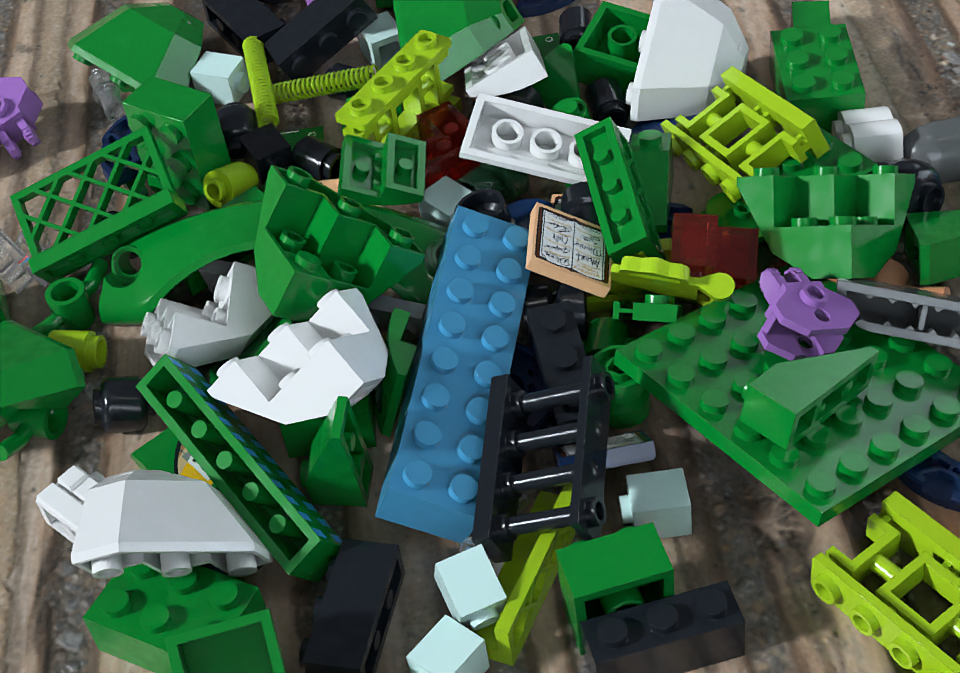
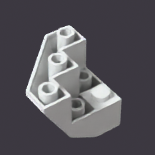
M652 0L654 2L647 30H643L640 36L639 53L641 54L634 82L629 83L626 93V104L631 105L630 120L638 122L676 118L680 114L684 117L699 114L716 101L711 90L716 86L721 89L726 86L720 76L723 72L733 66L746 74L749 53L748 44L732 10L720 0Z
M234 261L227 276L220 275L214 291V301H207L204 309L160 298L154 313H146L141 328V336L147 337L144 354L154 366L164 354L194 367L240 356L274 318L258 294L256 267Z
M357 288L341 291L334 289L320 299L317 303L319 310L309 321L291 325L284 323L272 331L267 338L270 343L258 356L244 359L234 357L224 363L216 373L219 378L207 392L212 398L285 425L327 416L338 396H347L352 407L380 383L386 373L388 349L361 292Z
M131 470L109 476L88 489L71 552L72 565L91 573L94 578L99 579L120 576L124 573L123 568L138 564H144L161 573L163 577H182L190 574L192 567L207 563L223 570L229 576L241 577L257 572V566L273 562L272 554L220 491L205 481L162 470Z

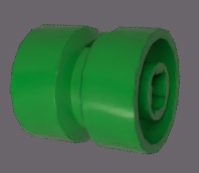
M624 345L608 346L593 356L603 370L611 374L615 384V397L611 400L609 427L616 429L632 428L642 423L648 417L651 408L650 393L613 364L616 349Z

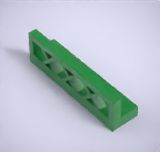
M608 117L575 134L574 137L609 257L617 264L621 262L624 256H633L643 251L647 257H658L666 260L631 145L611 117Z

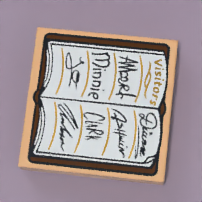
M536 202L530 214L525 269L605 298L611 289L610 271L612 259L608 255L600 226Z

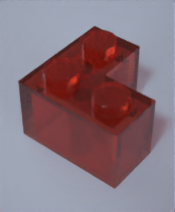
M450 101L416 115L420 140L426 142L425 190L445 175L464 187L473 185L492 175L490 164L459 157L469 120Z
M674 213L669 236L668 262L688 266L691 277L701 278L719 272L727 273L733 278L735 290L756 281L759 229L719 227L718 215Z

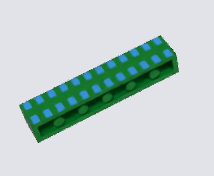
M164 354L135 387L286 573L294 577L318 582L327 573L331 557H337L342 543L340 537L225 402L211 397L207 392L211 385L196 367Z

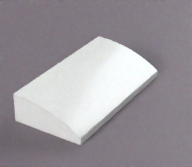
M525 26L510 34L484 54L464 66L465 86L469 97H477L478 93L491 96L511 93L537 83L548 76L540 50Z
M478 93L459 157L572 185L578 182H585L587 179L574 135L599 121ZM617 126L629 142L632 129Z

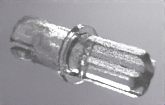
M92 69V75L88 80L93 88L95 102L102 106L108 120H119L126 115L122 105L123 101L119 85L109 79L110 75L105 70Z

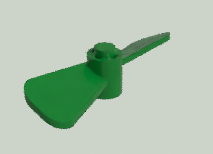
M568 43L560 44L543 58L548 76L531 86L542 97L546 109L592 120L586 103L580 98L575 55L572 46ZM565 183L567 188L572 185Z

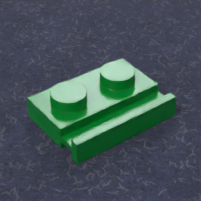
M645 294V303L633 302V309H630V302L613 301L612 319H629L630 313H633L632 320L677 322V319L685 316V306L675 305L676 296Z

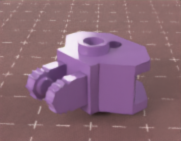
M21 77L0 78V144H3L8 153L17 160L23 156L20 147L17 145L19 141L25 138L34 147L41 143L35 132L38 129L35 122L43 103L39 96L29 89Z
M790 267L784 271V276H781V272H778V269L766 268L765 271L761 272L759 287H761V292L764 293L763 295L769 304L764 314L767 319L757 335L764 349L789 361L834 353L844 339L842 334L848 332L860 314L853 301L825 288L821 281H810L807 275H804V271L798 267ZM802 341L808 343L811 348H805L800 344Z

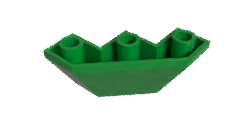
M393 0L400 49L420 30L431 31L451 38L452 46L448 49L449 55L439 64L441 81H444L484 54L525 22L512 0Z
M168 2L124 4L70 38L67 46L74 52V59L90 67L93 64L111 74L109 78L111 81L124 88L129 89L132 86L137 89L150 76L188 87L191 80L190 72L196 65L202 48L204 23L197 17Z
M271 165L266 181L254 255L258 294L273 316L297 322L309 321L319 310L317 303L320 299L334 289L341 291L357 288L368 305L420 265L426 255L414 242L415 236L401 227L391 225L364 209L363 205L358 201L342 196L313 179L307 171L296 166H289L288 169Z
M899 165L872 166V174L866 175L839 174L838 166L813 167V175L781 176L779 175V168L776 167L754 168V176L737 177V187L771 252L791 266L801 268L804 274L812 279H837L839 277L845 279L874 278L897 250L915 185V174L899 173Z
M5 320L0 323V430L19 409L66 408L86 387L84 371L79 365L74 348L13 320Z

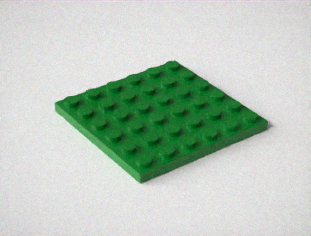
M787 264L779 268L778 272H781L780 275L784 276V271L793 266ZM807 276L810 281H821L825 288L837 293L836 282L828 279H812ZM760 278L735 290L730 299L722 302L713 301L677 319V322H671L615 351L614 365L817 527L960 438V367L947 356L940 354L922 341L870 332L858 327L855 323H853L846 334H842L844 339L834 353L866 347H873L879 351L869 386L788 450H784L741 422L739 419L744 403L741 395L749 379L756 374H763L777 363L789 361L765 350L757 336L767 319L764 314L769 307L763 295L764 293L761 292V287H759ZM802 341L800 344L805 348H811L809 344L804 341Z

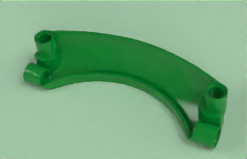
M263 199L233 204L190 216L146 234L116 250L111 260L112 273L105 275L103 278L102 292L99 299V313L102 323L104 325H141L147 312L154 313L160 298L166 299L182 281L198 269L230 254L254 249ZM362 204L367 211L393 226L406 229L415 236L414 242L426 256L420 265L390 288L403 300L427 305L443 238L448 228L397 210ZM131 252L136 253L140 257V270H136L130 264L129 254Z

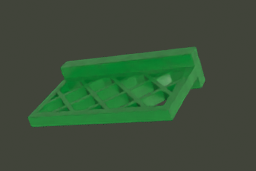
M147 125L10 196L32 257L28 259L32 274L51 284L93 263L95 259H101L115 252L120 247L189 214L184 200L177 195L153 132ZM145 141L148 150L142 165L127 161L132 147ZM106 160L115 163L107 183L93 179L98 165ZM124 166L139 171L131 191L116 186ZM148 174L159 177L163 190L149 197L140 194ZM72 178L80 180L73 200L59 196L64 182ZM90 184L104 188L96 209L82 204ZM113 192L128 196L122 211L114 215L105 212ZM37 196L45 197L46 200L39 217L30 216L25 202ZM56 202L70 206L62 226L48 222ZM79 209L92 213L93 217L87 229L81 232L71 230ZM45 227L59 231L54 245L42 251L39 241Z

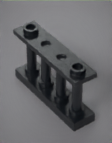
M592 355L583 357L581 382L527 393L517 385L509 374L491 378L471 541L476 546L482 544L486 555L494 563L512 561L514 541L518 535L571 526L583 540L588 541L601 537V529L605 525L607 518L603 501L611 400L615 397V384L611 374L605 372ZM579 402L578 422L526 432L527 417L530 416L532 411ZM576 442L574 463L521 473L523 457L527 451ZM572 484L570 506L517 515L518 500L523 492Z

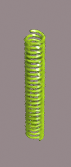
M249 36L243 41L242 48L258 127L269 124L268 122H272L276 127L279 124V115L263 43L257 39V36Z
M372 64L371 66L367 65L366 67L362 66L361 68L357 67L351 70L328 72L327 74L323 73L322 75L318 74L317 76L303 77L298 80L294 79L293 81L272 84L276 104L361 89L370 80V73L372 77L375 75L373 68H375L376 73L379 69L375 64Z

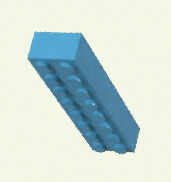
M458 205L443 238L375 517L461 544H465L472 533L491 378L510 374L530 270L525 269L529 229Z

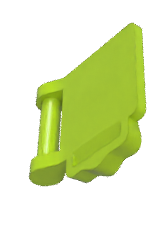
M624 256L620 265H611L612 289L615 291L644 296L645 294L676 296L675 301L693 303L703 307L713 301L722 302L730 299L735 290V282L727 273L719 272L701 278L691 277L688 266L671 263L658 257L640 258Z

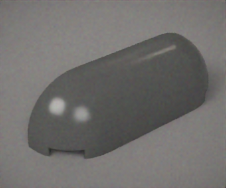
M960 116L927 123L909 132L903 137V158L917 159L929 163L939 173L942 184L960 180Z
M837 278V293L851 299L860 312L854 322L858 327L874 333L960 349L959 296L866 279Z

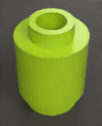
M232 162L205 175L203 179L204 194L212 205L221 208L222 205L253 186L258 187V174L253 166L248 163Z
M52 330L49 333L48 337L74 348L79 365L84 372H93L96 368H103L105 366L108 348L103 335H96L94 331Z

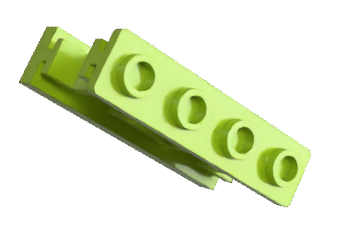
M420 30L335 113L336 122L346 125L342 130L343 135L349 134L384 143L388 132L425 141L427 148L463 110L461 98L450 95L454 91L453 84L443 82L440 78L439 64L449 55L448 49L452 46L451 38L431 31ZM403 102L404 111L397 117L396 108Z
M733 66L720 75L726 86L722 89L716 86L711 90L716 98V101L690 121L680 114L675 118L677 125L672 124L667 119L660 124L665 133H672V149L675 157L678 158L682 155L684 161L694 172L700 169L703 176L713 187L720 184L722 190L731 201L735 203L740 200L745 205L747 204L737 187V177H742L738 173L739 171L742 172L744 177L754 176V168L777 167L790 156L803 163L808 159L805 152L818 159L830 150L814 118ZM749 127L753 129L729 149L725 147Z
M895 490L882 501L881 513L877 515L874 512L868 517L866 536L874 543L853 560L835 546H831L826 550V555L819 552L812 558L810 583L822 601L827 604H834L846 614L860 633L865 636H872L889 650L892 658L901 667L908 670L911 669L915 673H960V654L956 656L954 661L937 647L950 635L960 641V539ZM899 547L914 558L903 569L889 559L899 551ZM872 572L886 582L875 591V595L859 583ZM922 580L953 604L932 623L926 621L900 600Z

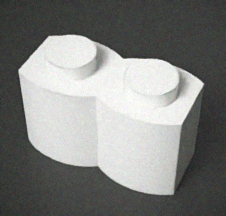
M881 106L837 112L838 120L832 121V135L875 163H881L886 160L897 161L903 158L902 127L897 119H893L889 107Z

